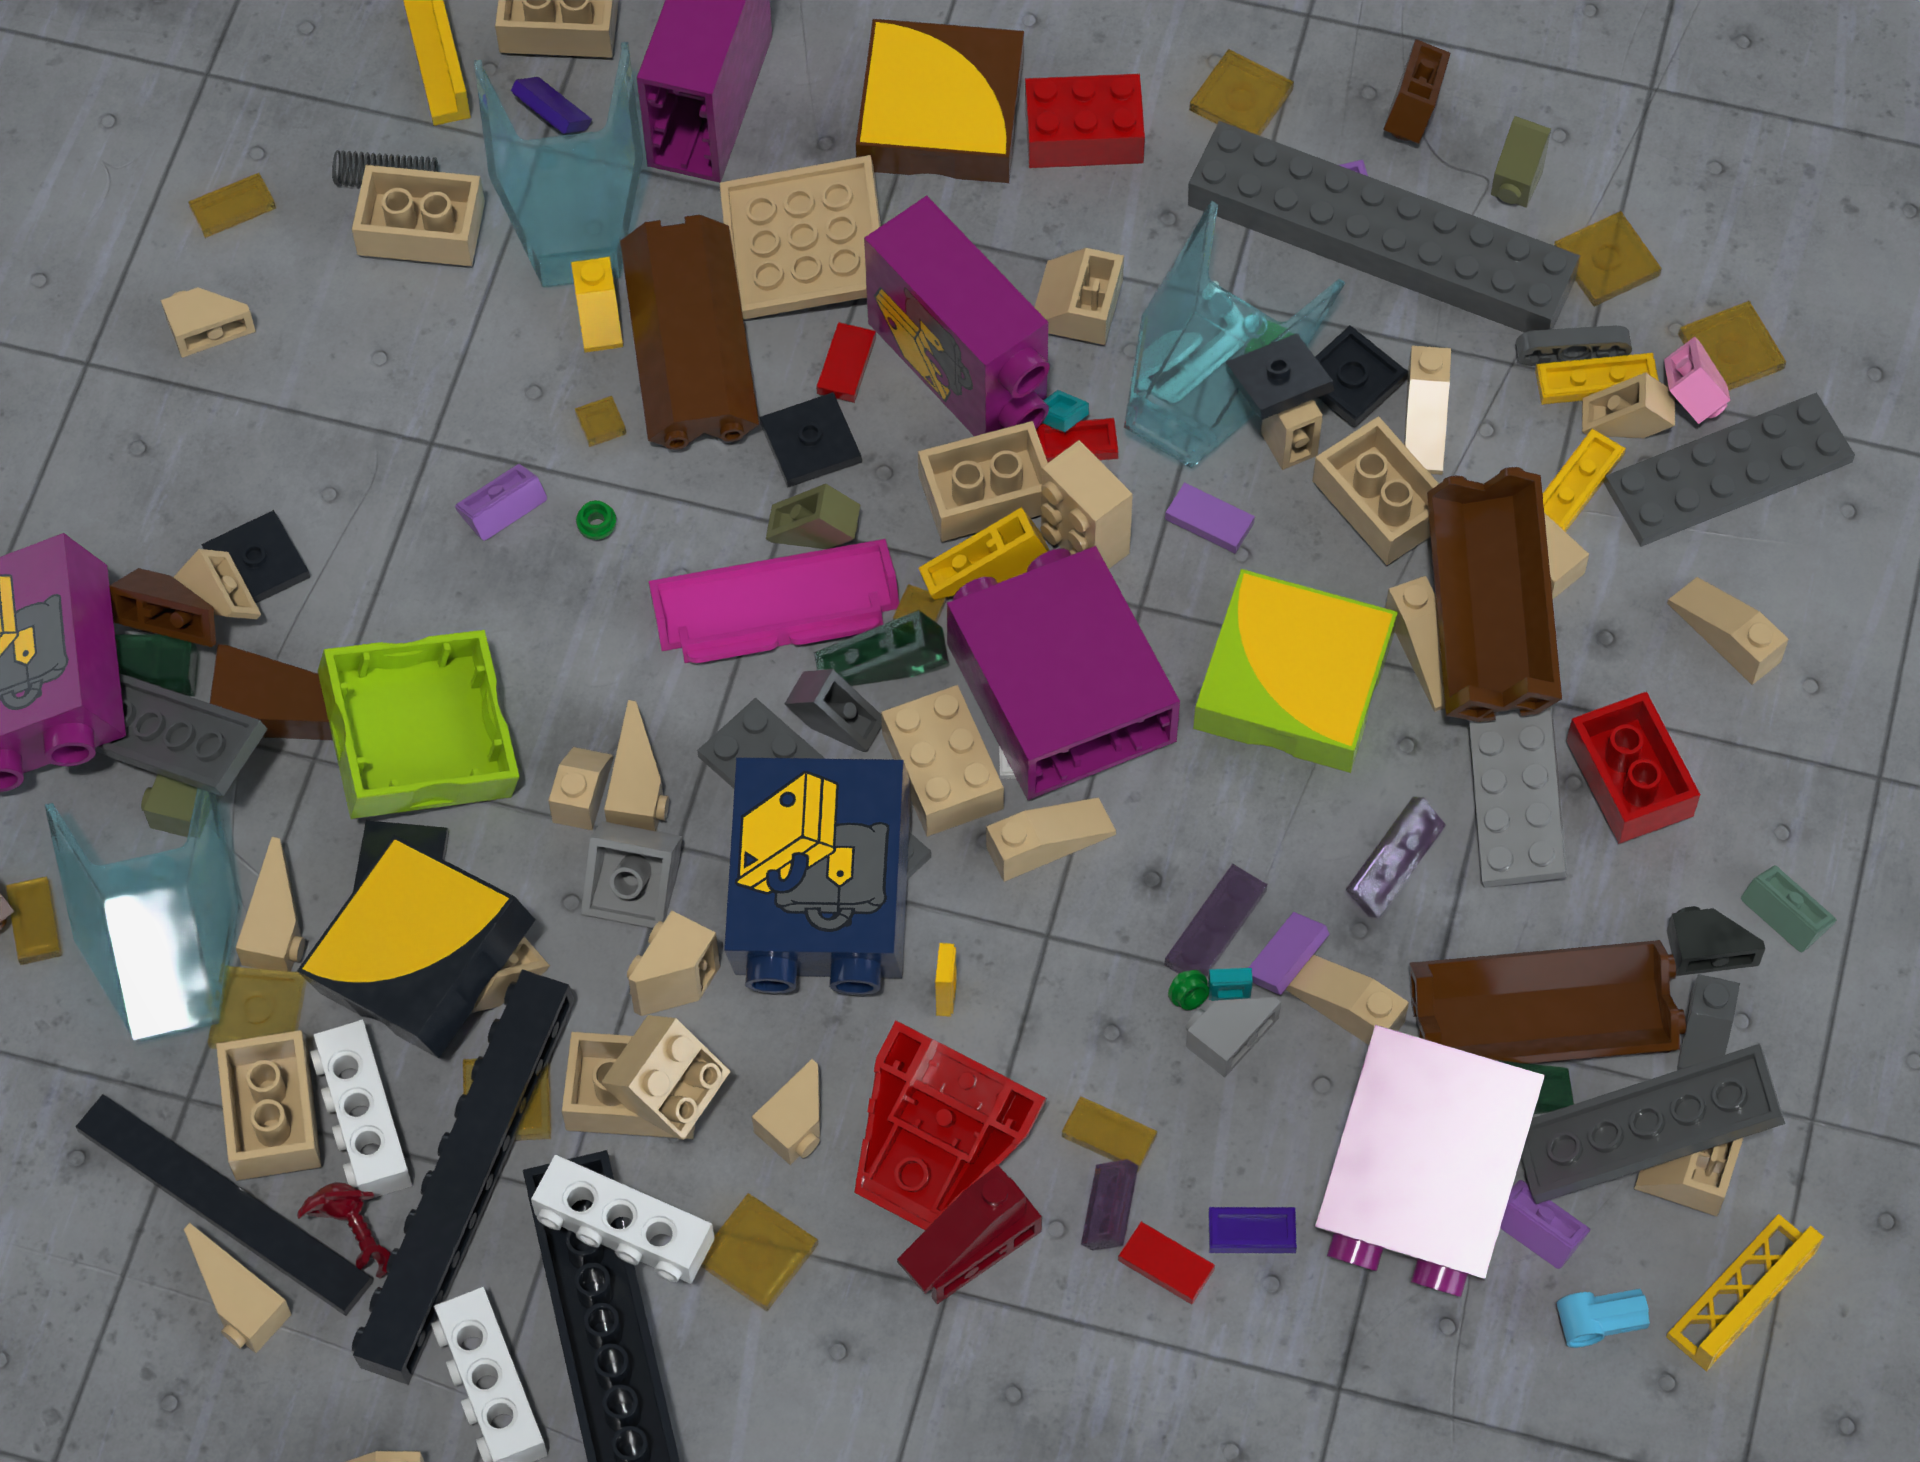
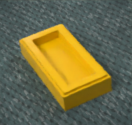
M939 943L935 979L936 1016L951 1017L954 1011L957 982L956 947H954V944Z

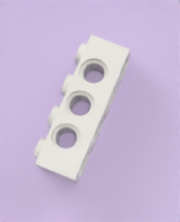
M359 1020L314 1034L318 1049L310 1051L317 1076L325 1074L329 1087L321 1089L327 1112L336 1111L339 1125L332 1126L338 1150L347 1149L350 1163L343 1164L348 1184L354 1188L358 1187L359 1190L364 1192H373L375 1197L413 1186L364 1021ZM352 1068L358 1070L351 1078L341 1079L338 1077L345 1069ZM357 1106L369 1108L362 1116L353 1117L349 1115L350 1111ZM374 1143L380 1145L379 1149L373 1154L364 1155L360 1153L361 1149L367 1144Z
M558 1155L553 1157L531 1198L534 1213L538 1221L554 1230H560L563 1227L573 1231L579 1240L589 1246L599 1247L602 1244L615 1250V1254L619 1258L630 1264L638 1265L639 1262L654 1267V1271L659 1276L671 1282H678L681 1279L692 1284L715 1239L712 1223ZM579 1200H589L593 1203L586 1211L578 1212L571 1209L572 1205ZM618 1217H627L632 1220L630 1225L623 1229H615L610 1226L612 1221ZM658 1234H666L671 1237L669 1243L664 1246H654L649 1243Z
M484 1287L435 1305L434 1308L438 1321L431 1323L439 1347L448 1345L453 1359L446 1361V1365L454 1386L464 1385L468 1398L461 1400V1404L469 1425L478 1423L483 1437L475 1441L483 1462H534L548 1456L541 1433ZM470 1337H478L483 1340L481 1345L474 1350L461 1348L462 1343ZM491 1375L497 1378L495 1385L489 1389L476 1387L477 1381L483 1376ZM507 1414L513 1417L511 1423L504 1428H494L490 1425L492 1420L498 1415Z

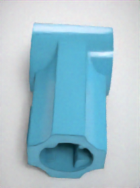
M1641 1289L1596 1297L1591 1292H1580L1565 1296L1556 1302L1567 1346L1572 1348L1593 1345L1608 1335L1647 1329L1650 1324L1648 1304Z

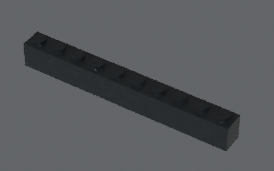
M523 969L517 982L512 981L509 984L504 998V1005L506 1007L501 1018H496L493 1021L488 1033L489 1046L484 1057L479 1056L474 1063L471 1073V1080H473L467 1095L462 1094L456 1104L454 1113L456 1121L450 1133H444L439 1143V1160L434 1171L429 1170L421 1185V1195L423 1196L417 1210L412 1209L404 1224V1233L406 1235L400 1248H394L390 1254L386 1268L388 1276L382 1288H376L369 1305L371 1314L365 1327L361 1326L354 1336L352 1342L353 1356L361 1369L409 1385L432 1332L431 1323L435 1322L438 1318L434 1306L444 1302L575 1001L569 984Z

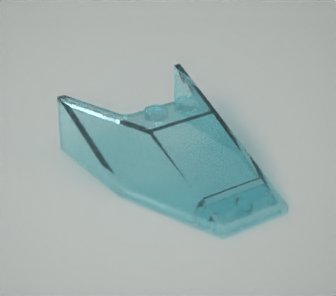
M628 42L621 43V55L605 127L597 132L523 140L516 134L488 78L482 60H474L489 178L542 287L574 284L571 262L610 257L613 279L620 278L623 264L620 240L629 234L643 162Z
M1212 200L1191 228L1141 316L1124 422L1125 429L1191 469L1257 414L1228 375L1225 362L1296 333L1308 346L1346 283L1338 279L1285 322L1276 321L1220 287L1210 279L1208 272L1218 204Z
M197 788L188 838L182 847L99 866L92 864L88 860L54 804H45L74 942L134 1042L219 1024L240 910L219 796Z

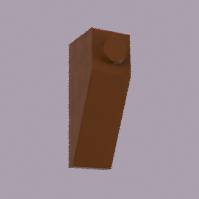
M1415 39L1383 130L1390 132L1400 140H1411L1419 144L1435 108L1450 52Z
M138 568L109 585L113 623L208 647L216 645L213 606L174 577Z

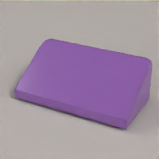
M517 464L457 503L455 508L477 536L482 540H487L547 500V496L538 477L521 464Z
M1519 1180L1512 1187L1500 1227L1557 1269L1563 1267L1591 1230L1551 1200L1536 1204L1532 1197L1530 1186L1522 1180Z

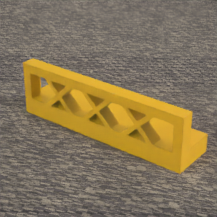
M403 0L433 125L436 126L471 118L467 93L444 1Z
M1778 1214L1667 1333L1666 1338L1707 1372L1817 1253L1824 1236L1811 1225L1804 1233H1801ZM1777 1230L1794 1243L1784 1255H1770L1769 1239ZM1762 1247L1763 1255H1755ZM1746 1264H1764L1765 1275L1756 1285L1742 1284L1741 1269ZM1735 1276V1285H1727ZM1718 1294H1737V1305L1729 1314L1715 1315L1713 1299ZM1707 1307L1708 1315H1699ZM1690 1324H1709L1710 1334L1699 1347L1695 1346L1681 1334Z

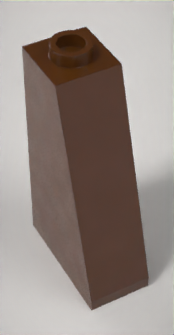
M218 644L210 704L260 720L267 728L263 738L333 740L318 673L229 645Z

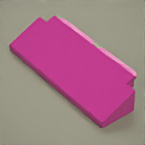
M886 539L648 581L661 650L667 651L682 648L685 663H702L769 651L778 646L789 644L802 645L873 632L878 628H883L882 612L900 609L896 574Z

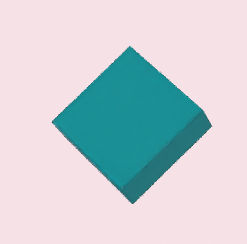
M1060 390L1055 391L1043 400L1048 405L1049 411L1042 423L1066 432L1089 415L1088 402Z
M1252 968L1209 969V1000L1251 998Z

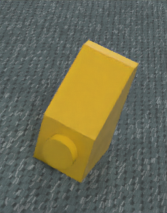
M610 257L571 262L584 352L623 347Z

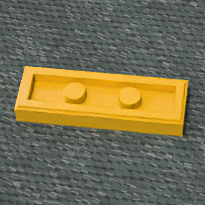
M1653 353L1536 364L1535 368L1541 405L1583 401L1584 397L1645 372L1659 381Z
M1591 429L1543 492L1544 513L1566 532L1604 483L1605 476L1610 474L1622 459L1626 448L1596 430Z

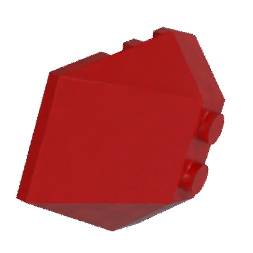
M895 1020L875 1061L871 1099L869 1098L865 1139L862 1141L854 1193L926 1230L963 1191L995 1166L999 1165L1027 1138L1047 1098Z

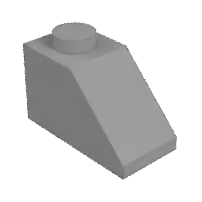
M1276 997L1214 1001L1206 1011L1199 1009L1186 1025V1047L1223 1077H1226L1279 1019L1281 1001Z

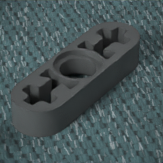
M1617 325L1533 330L1521 334L1516 339L1518 359L1522 364L1536 366V364L1623 356L1629 355L1632 352L1629 330L1626 327Z

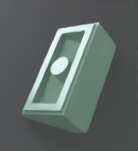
M1775 865L1755 877L1741 896V900L1801 953L1807 950L1837 921L1831 913Z

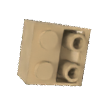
M1084 248L1047 261L1035 309L1049 322L1048 334L1101 345L1106 344L1123 283L1124 255Z
M671 910L664 922L659 921L654 926L648 940L649 947L643 956L637 955L633 959L627 971L634 1013L640 1016L699 1001L720 968L716 932Z
M648 1015L605 1075L601 1084L628 1110L674 1137L684 1140L731 1071L677 1018Z
M1743 1138L1641 1170L1634 1189L1718 1216L1726 1196Z

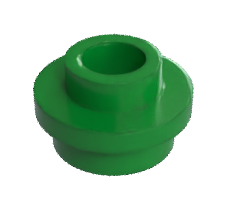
M594 500L587 502L576 516L577 528L586 538L593 540L603 539L609 536L616 527L615 512L602 501ZM595 519H600L603 521L601 524L598 525L590 524L591 521Z
M1199 970L1179 973L1173 979L1168 990V997L1171 1002L1185 1010L1199 1007L1209 995L1206 976Z

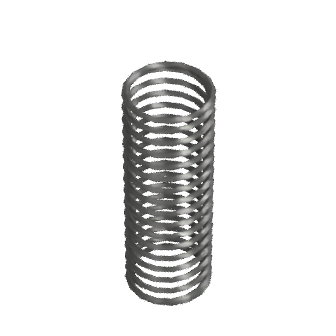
M336 150L332 164L333 182L335 185H340L341 182L343 185L348 183L349 186H352L353 183L355 186L361 185L365 165L424 170V157H420L418 169L417 156L413 159L412 167L411 155L408 156L406 165L405 155L402 156L400 163L399 154L396 155L394 162L393 154L389 156L388 161L386 153L382 160L381 153L377 155L376 159V154L373 152L370 159L368 152L364 158L363 152H360L358 157L356 151L353 152L352 156L351 151H348L346 155L344 150L341 153L339 150ZM337 153L339 157L338 177L336 174ZM429 156L426 158L424 171L438 172L436 157L432 158L431 164ZM352 167V182L350 183L349 178ZM357 168H358V183H356V181H355L356 175H357ZM346 172V181L344 183L343 178L344 173Z

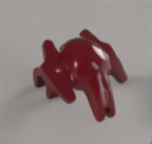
M334 1182L309 1196L297 1213L298 1219L307 1214L308 1216L333 1218L341 1221L347 1220L349 1228H352L353 1235H356L355 1239L359 1242L358 1245L361 1250L355 1261L356 1267L361 1269L368 1263L369 1257L374 1258L379 1265L376 1277L382 1278L387 1273L386 1268L390 1252L385 1247L377 1245L375 1238L372 1237L371 1229H368L367 1222H364L363 1215H360L364 1205L363 1200L374 1198L373 1192L356 1190L347 1183Z

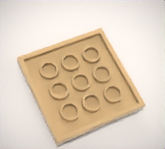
M871 155L720 182L723 222L729 225L743 320L867 298L864 237L881 227Z

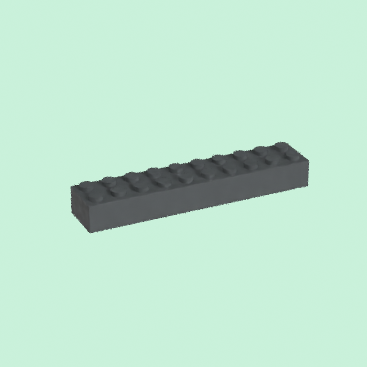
M1221 121L1218 122L1188 183V206L1524 333L1554 328L1577 276L1580 259L1578 254Z

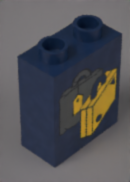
M736 758L724 951L735 975H746L745 986L747 988L763 993H786L796 989L797 976L830 977L829 987L832 990L844 994L865 995L876 993L880 990L881 978H902L911 784L904 760Z

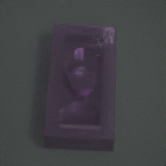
M1124 1159L1096 1165L1081 1245L1092 1251L1124 1246L1138 1171L1137 1164Z

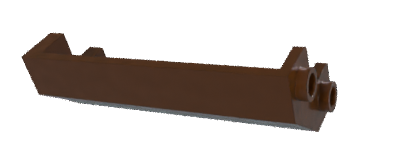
M700 214L685 216V223L661 226L660 220L644 222L620 240L648 441L666 446L672 450L686 447L688 443L703 433L721 438L727 442H734L742 439L745 434L759 425L729 225Z
M1508 467L1502 469L1499 474L1484 484L1469 481L1463 476H1449L1427 492L1446 716L1485 722L1496 720L1495 712L1520 709L1521 716L1539 714L1562 700L1541 475L1525 472L1519 467Z
M1660 940L1409 963L1413 1017H1417L1419 1038L1505 1064L1517 1065L1680 1050V1034L1686 1033L1684 1010L1677 1008L1670 995V979L1676 978L1674 955L1667 953Z

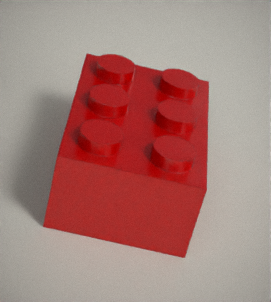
M1140 74L1025 78V115L1029 168L1144 163L1145 132Z
M1647 691L1571 719L1566 742L1618 844L1694 816L1701 794Z

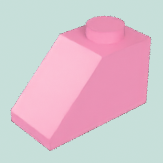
M1693 337L1664 359L1669 391L1698 424L1706 418H1714L1724 411L1727 403L1731 401L1728 386L1696 337Z

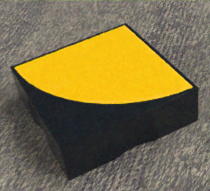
M394 834L297 971L320 994L360 1016L382 1022L395 1035L440 1058L474 1009L475 1003L484 987L502 969L536 919L515 896Z

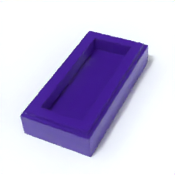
M540 77L515 80L511 89L512 94L561 133L567 134L588 129L592 119Z
M1209 1207V1253H1296L1295 1207Z

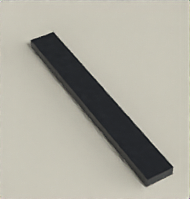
M104 1094L100 1096L75 1126L77 1131L343 1315L347 1316L373 1283L371 1277Z

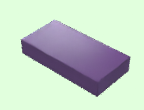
M1185 482L1165 512V520L1235 554L1255 520V516Z
M1293 912L1248 967L1252 968L1253 983L1281 995L1329 936L1326 925Z

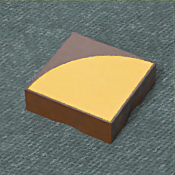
M873 19L856 138V158L871 155L874 172L901 175L937 174L954 179L1009 183L1014 146L1015 109L1019 102L1024 61V31Z

